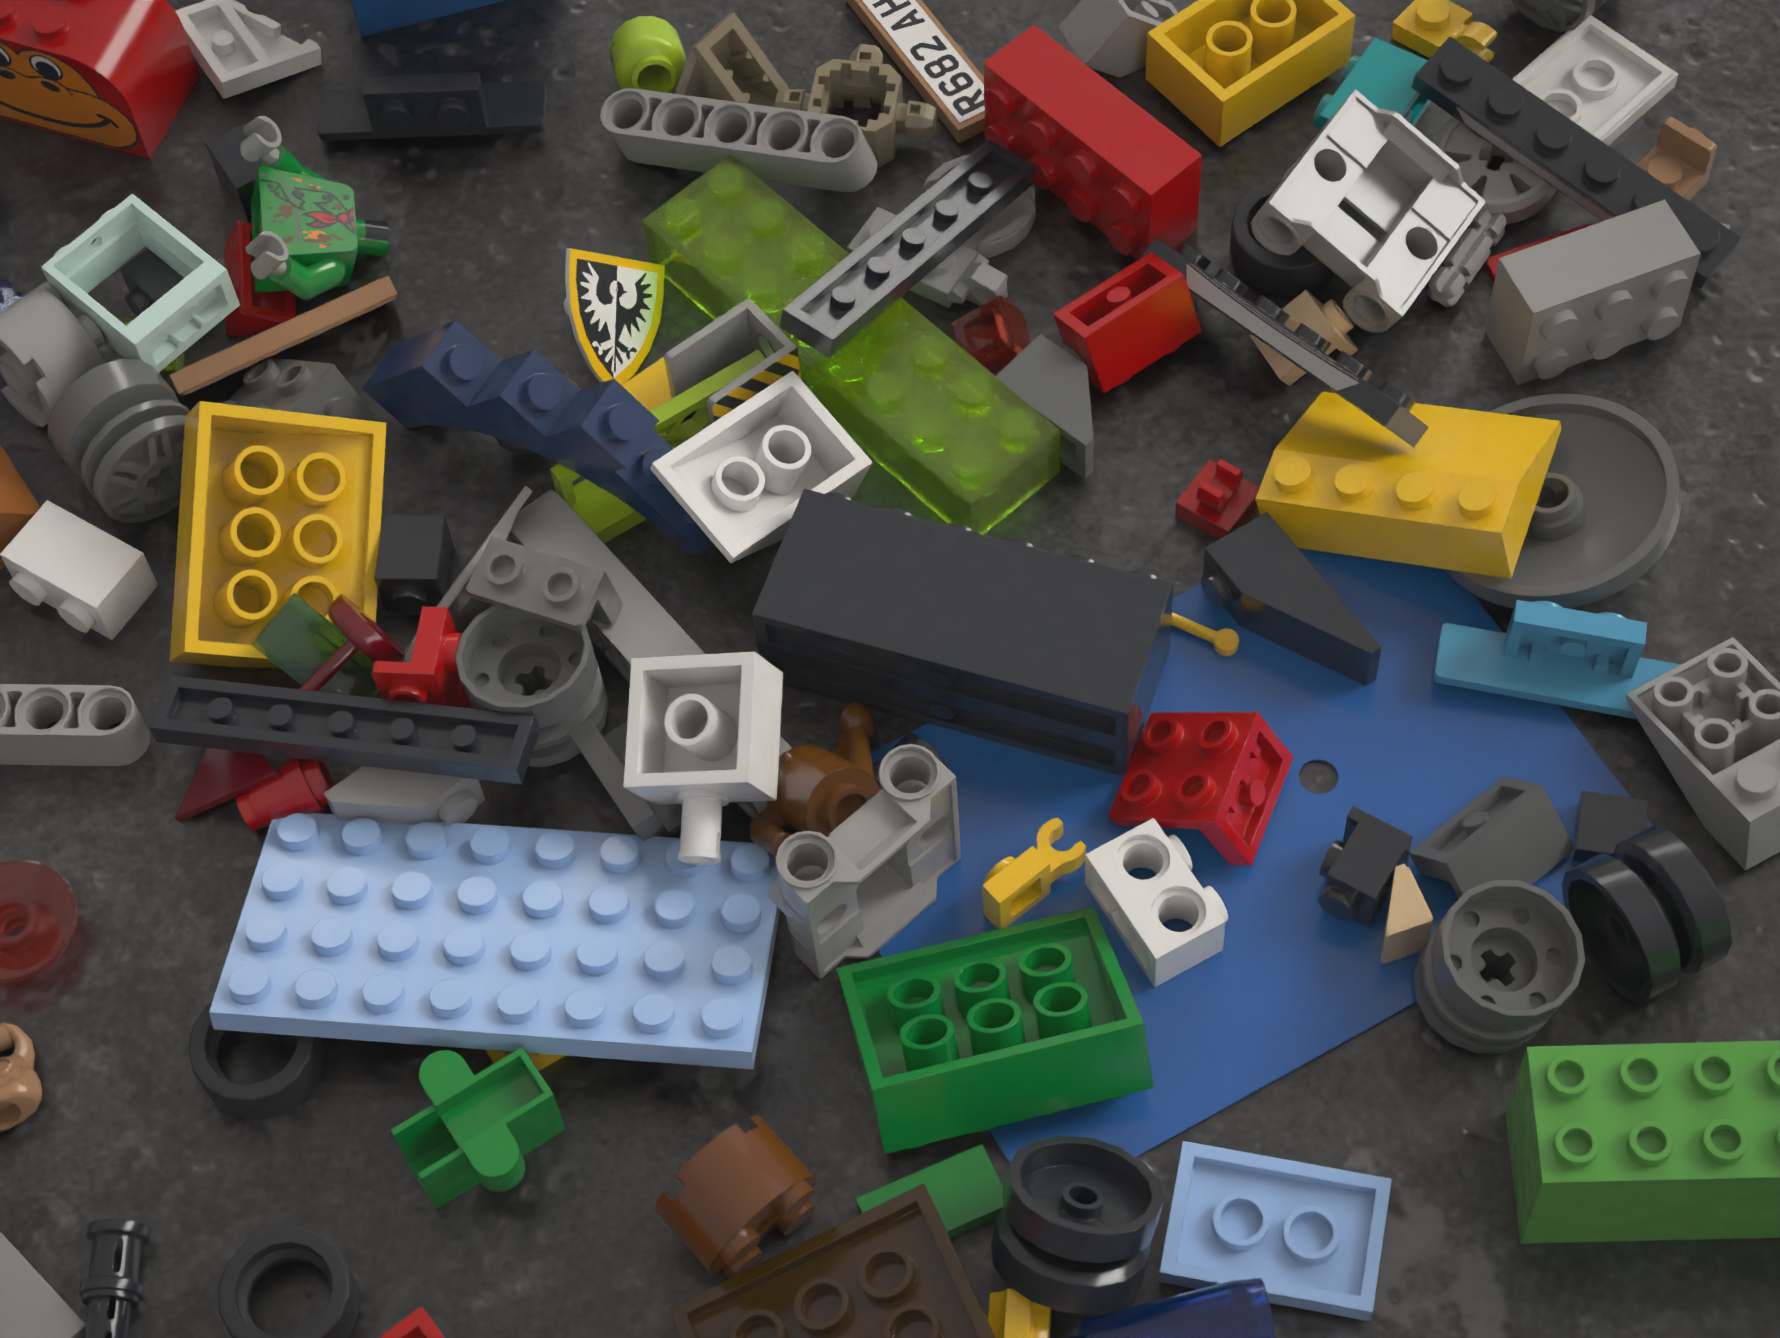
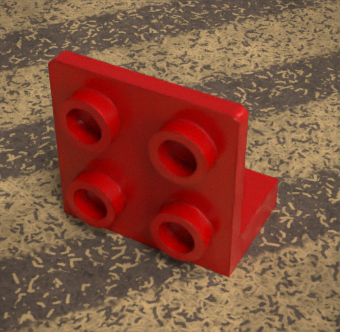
M1154 712L1148 717L1108 817L1116 826L1137 827L1154 818L1161 828L1199 829L1229 865L1252 866L1294 757L1258 712Z

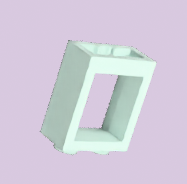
M134 194L128 196L115 208L105 212L94 225L69 245L60 248L49 261L41 266L48 283L59 292L66 307L76 318L81 314L89 316L100 329L104 341L125 359H139L153 366L158 373L240 306L227 269ZM144 247H147L183 276L184 279L125 326L90 297L88 293Z

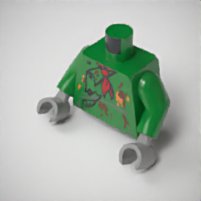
M258 116L244 126L243 132L248 138L241 142V155L250 162H256L262 158V167L258 166L250 203L252 241L245 247L246 252L253 255L254 261L251 263V271L255 279V292L289 291L302 300H309L331 289L349 284L357 254L386 256L389 242L388 222L356 219L354 190L350 186L330 181L303 166L280 145L282 141L281 132L276 123L270 118Z

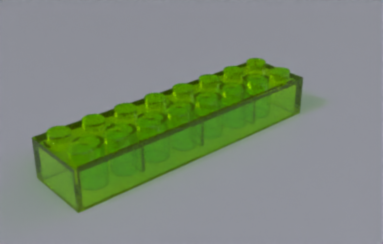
M731 154L642 220L649 263L664 265V277L714 320L750 298L779 328L783 309L849 255L848 252ZM900 297L830 358L779 328L798 347L802 382L859 447L948 524H961L969 527L975 533L984 535L1060 472V430L903 298ZM768 341L770 347L772 348V350H773L774 353H775L776 350L774 349V347L772 346V344Z

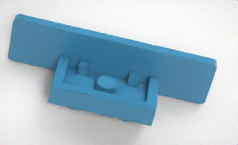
M1516 600L1506 633L1451 623L1443 624L1439 636L1433 679L1436 683L1637 719L1626 701V694L1681 664L1640 657L1645 646L1647 622L1626 619L1620 614L1611 612L1596 614L1562 608L1560 605L1549 601L1528 602Z

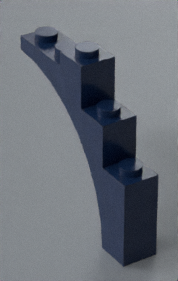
M454 320L395 344L362 388L364 392L405 428L438 425L460 427L480 432L534 451L576 472L611 493L654 523L691 555L704 552L711 542L709 537L650 470L653 462L674 449L653 430L659 419L615 379L578 390L535 349L500 361L459 322Z

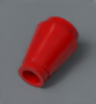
M291 758L276 769L281 777L236 797L238 809L248 828L255 832L263 827H270L272 819L285 818L297 813L326 812V804L328 802L324 793L335 786V783L324 761Z

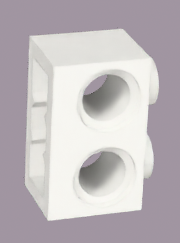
M1152 818L1085 854V885L1153 986L1157 987L1223 950L1228 913L1218 893L1211 886L1202 888L1191 872L1193 868L1192 861L1181 840L1174 834L1167 837L1157 821ZM1135 868H1148L1157 875L1150 879L1141 880L1130 876L1128 872ZM1171 919H1182L1189 922L1193 927L1187 931L1174 932L1162 924Z

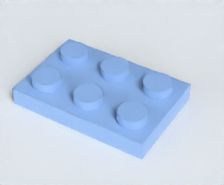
M1183 1141L1159 1272V1282L1371 1321L1392 1179Z

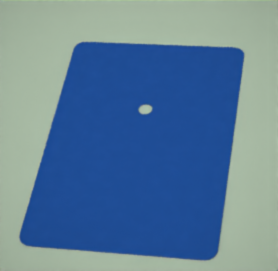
M1298 548L1382 647L1376 680L1366 686L1239 626L1225 608L1219 610L1211 604L1202 589L1201 583L1173 597V613L1215 631L1224 628L1232 629L1239 636V646L1235 654L1221 656L1214 650L1213 643L1171 625L1170 652L1146 722L1148 717L1154 712H1258L1294 758L1252 866L1229 865L1199 829L1161 828L1167 837L1174 834L1181 840L1191 858L1193 866L1191 872L1202 888L1211 886L1218 893L1226 907L1228 921L1225 924L1223 950L1154 987L1085 885V861L1076 871L1064 874L1051 884V893L1008 926L1095 907L1143 1019L1153 1081L1152 1089L1128 1094L1119 1099H1107L1063 1110L1053 1115L1038 1116L990 1129L989 1132L1009 1164L1016 1152L1037 1139L1060 1135L1094 1138L1121 1147L1138 1158L1417 1003L1413 973L1420 952L1389 963L1382 964L1380 961L1389 897L1370 928L1355 920L1343 921L1327 913L1318 901L1326 884V878L1319 875L1321 865L1332 844L1337 839L1343 842L1346 818L1353 806L1412 835L1411 851L1502 776L1543 785L1573 846L1578 802L1582 791L1632 798L1560 705L1445 685L1434 681L1433 675L1438 642L1443 624L1451 623L1502 632L1477 598L1454 581L1444 569ZM925 724L910 732L928 742L939 753L949 770L956 776L961 859L937 879L936 901L879 949L878 953L881 957L997 930L983 914L982 885L990 870L1006 857L1012 856L1016 859L1031 846L1037 849L1036 838L1039 829L1047 821L1054 818H1059L1063 822V836L1051 845L1058 851H1067L1074 844L1082 841L1086 845L1087 854L1134 829L1135 827L1116 826L1108 817L1124 777L931 724ZM904 736L871 752L872 764L881 762L887 753L892 750V747ZM1321 761L1331 765L1338 776L1336 786L1324 794H1315L1307 791L1299 780V773L1306 764ZM1647 818L1646 828L1652 827L1653 824ZM1573 851L1532 884L1535 887L1546 890L1563 906L1564 900L1561 884L1565 872L1583 863L1572 860ZM1409 855L1407 867L1410 868L1434 918L1430 932L1431 936L1448 910L1459 898L1450 882L1420 874ZM1135 868L1128 872L1130 876L1141 880L1150 879L1157 875L1148 868ZM1171 919L1162 924L1174 932L1187 931L1193 927L1189 922L1182 919Z

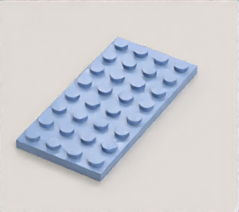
M297 813L285 818L272 819L209 1010L214 1030L511 1052L523 1047L526 1053L753 1069L780 916V909L769 898V891L778 878L776 856L755 843L720 841V863L695 865L678 860L680 838L653 836L642 841L638 835L467 823H453L447 826L444 822L438 821L434 823L423 822L416 825L382 823L370 818L339 820L334 814Z

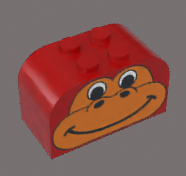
M0 0V118L151 159L200 77L184 28L172 6L166 0Z

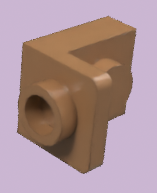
M1669 117L1661 125L1656 146L1637 166L1690 201L1708 182L1717 145L1706 138L1699 130L1688 127L1677 119Z

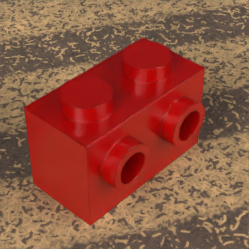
M1152 252L1053 313L1064 346L1071 348L1080 356L1083 363L1087 366L1088 381L1103 393L1127 382L1134 374L1162 356L1174 352L1181 344L1202 332L1184 274Z

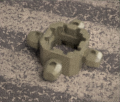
M861 44L852 51L849 60L832 59L816 68L811 94L806 93V89H786L777 92L774 107L823 114H833L834 107L843 108L845 101H853V107L872 109L873 103L880 104L881 112L883 113H879L878 120L868 119L867 127H860L876 157L877 168L895 158L900 134H905V138H927L934 135L936 128L937 111L935 107L928 103L912 100L908 101V104L903 103L902 77L891 65L883 64V54L876 45Z

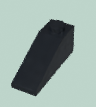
M1268 512L1205 547L1201 586L1206 597L1215 608L1219 610L1225 608L1239 626L1365 686L1376 680L1382 647Z

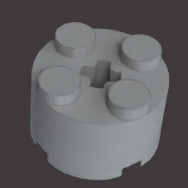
M48 282L42 283L0 311V373L8 384L0 391L20 414L39 427L48 424V418L57 399L76 379L94 367L106 363L98 350L105 342L98 326L86 314H81L76 318L66 307L59 292Z

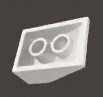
M791 371L653 462L650 470L727 560L733 563L784 538L804 489L823 494L836 492L844 494L849 498L855 496L872 461L795 372Z

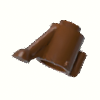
M853 701L843 710L838 723L841 738L837 750L833 753L811 744L795 746L782 753L779 757L777 800L766 801L768 807L758 814L749 825L750 837L755 844L776 856L779 846L786 838L791 836L790 833L781 828L785 825L798 832L813 831L828 837L829 833L880 791L879 785L874 778L869 737L873 735L876 729L875 720L872 713L862 703Z

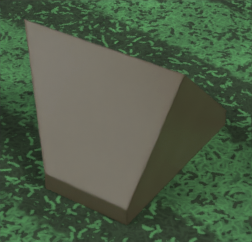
M732 12L725 16L690 48L675 94L774 107L777 92L789 89V87L735 12Z

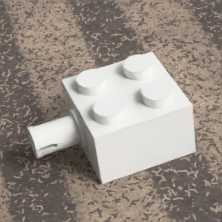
M756 652L631 658L623 787L653 805L682 804L678 860H681L683 863L713 865L721 862L720 839L723 806L728 805L729 802L777 800L783 672Z

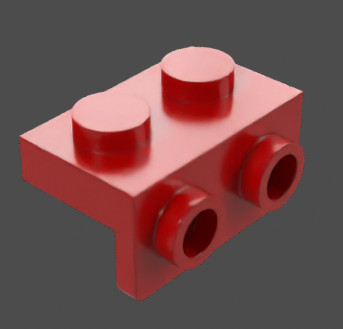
M422 606L411 662H374L371 675L383 699L468 708L470 703L462 686L455 659L460 637L463 633L457 632L447 607Z

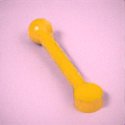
M1172 612V626L1213 643L1214 650L1219 655L1231 656L1238 650L1239 636L1234 630L1224 628L1215 631Z

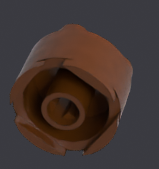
M760 1115L750 1116L751 1130L745 1133L736 1123L704 1146L675 1175L684 1185L675 1198L671 1200L663 1191L655 1203V1211L712 1275L723 1272L728 1278H732L752 1268L763 1255L757 1247L777 1228L784 1236L792 1233L810 1217L816 1208L809 1200L815 1192L813 1188L816 1184V1177Z

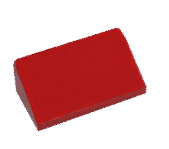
M237 221L224 247V267L228 271L240 306L225 317L226 336L230 337L257 335L296 317V295L289 291L255 292V279L251 271V263L254 261L253 255L248 254L245 249L252 241V224L243 221Z

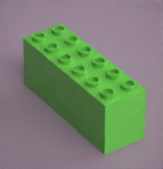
M1780 1040L1535 1046L1526 1048L1506 1110L1520 1244L1780 1238Z

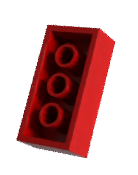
M1035 25L1031 26L983 63L985 139L987 141L989 139L1036 166L1037 169L1033 183L1041 189H1049L1067 204L1077 219L1085 223L1090 222L1105 234L1118 252L1125 256L1131 255L1138 261L1142 258V255L1155 237L1174 249L1198 229L1202 155Z

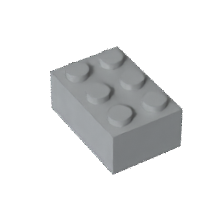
M1664 199L1509 254L1498 260L1485 333L1517 385L1537 378H1553L1562 373L1567 367L1592 358L1597 360L1608 358L1617 353L1621 348L1645 339H1661L1680 327L1701 253Z

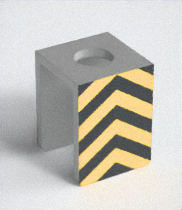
M748 298L665 354L664 361L671 397H676L752 352L759 350L766 358L765 360L707 399L706 403L711 425L791 371H794L801 379L798 347ZM768 341L772 344V346H773L774 349L776 350L775 353H774V351L772 350V348L770 347Z

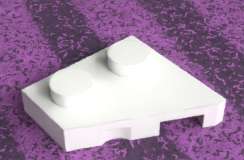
M205 0L175 11L180 18L194 58L223 99L322 65L321 48L316 42L307 39L301 45L281 34L280 23L264 15L249 12L245 5L235 0Z

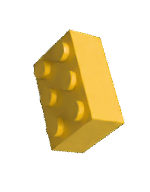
M1198 0L1147 33L1145 79L1221 147L1346 65L1351 57L1356 15L1339 0Z

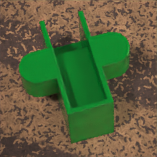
M523 1047L475 1076L465 1060L454 1051L440 1050L430 1054L421 1064L419 1079L431 1106L391 1129L407 1164L436 1210L479 1183L495 1192L512 1189L524 1176L525 1162L523 1156L566 1130L554 1094Z

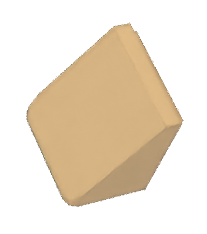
M1405 864L1396 866L1394 871L1380 957L1382 964L1420 952L1429 940L1434 918L1410 868L1406 867Z

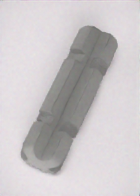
M1488 209L1477 213L1470 223L1472 227L1464 231L1443 260L1445 266L1439 267L1429 280L1427 295L1432 301H1437L1444 307H1450L1457 303L1465 291L1463 286L1471 283L1491 254L1490 248L1495 247L1505 234L1507 219L1502 213L1492 216L1489 214Z

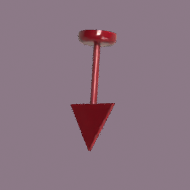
M340 594L329 606L328 615L332 623L347 640L299 689L319 692L358 651L362 652L372 662H400L405 657V653L366 613L346 596ZM207 748L174 818L181 822L264 783L279 778L281 775L263 754Z

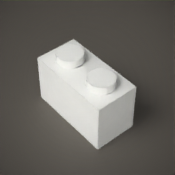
M48 500L0 553L12 576L9 584L20 597L36 606H39L43 601L56 608L59 615L75 629L87 633L91 628L111 640L116 637L158 587V583L144 553Z

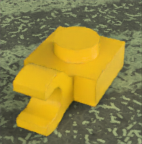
M1414 0L1392 24V39L1429 59L1450 36L1489 63L1494 58L1495 53L1486 47L1496 38L1497 32L1485 23H1472L1473 13L1449 0Z
M1059 818L1051 819L1041 826L1036 838L1037 849L1031 846L1016 859L1012 856L1006 857L997 863L987 874L982 885L983 914L997 929L1008 927L1051 893V884L1064 874L1076 871L1084 863L1086 845L1082 841L1074 844L1067 851H1058L1051 846L1052 843L1063 836V822Z

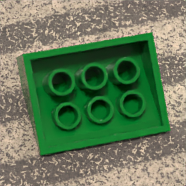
M1094 906L836 968L873 1115L885 1154L904 1149L919 1148L928 1143L973 1132H984L997 1126L1038 1116H1049L1063 1110L1107 1099H1119L1128 1094L1153 1088L1145 1025Z

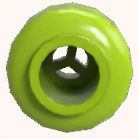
M638 16L623 23L615 31L610 41L609 57L615 78L621 89L634 88L665 93H674L676 91L686 62V56L676 29L666 20L655 16Z

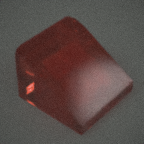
M1002 295L952 322L963 368L967 373L1006 367L1031 343L1023 313Z

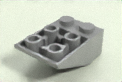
M1732 637L1626 694V701L1702 825L1746 871L1780 852V682Z

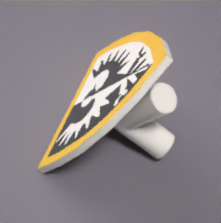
M567 248L564 310L569 315L575 340L589 369L600 383L615 379L619 384L623 385L635 375L644 361L658 330L664 296L665 266Z

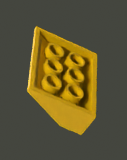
M1321 392L1274 449L1255 500L1260 516L1268 512L1297 548L1511 579L1562 428L1561 422L1558 420L1415 403L1409 412L1429 428L1413 448L1336 393Z
M199 401L185 416L170 662L226 667L319 669L347 640L332 623L328 615L329 606L340 594H343L356 604L376 623L378 587L374 578L381 534L386 423ZM358 651L341 669L371 670L373 669L374 662Z

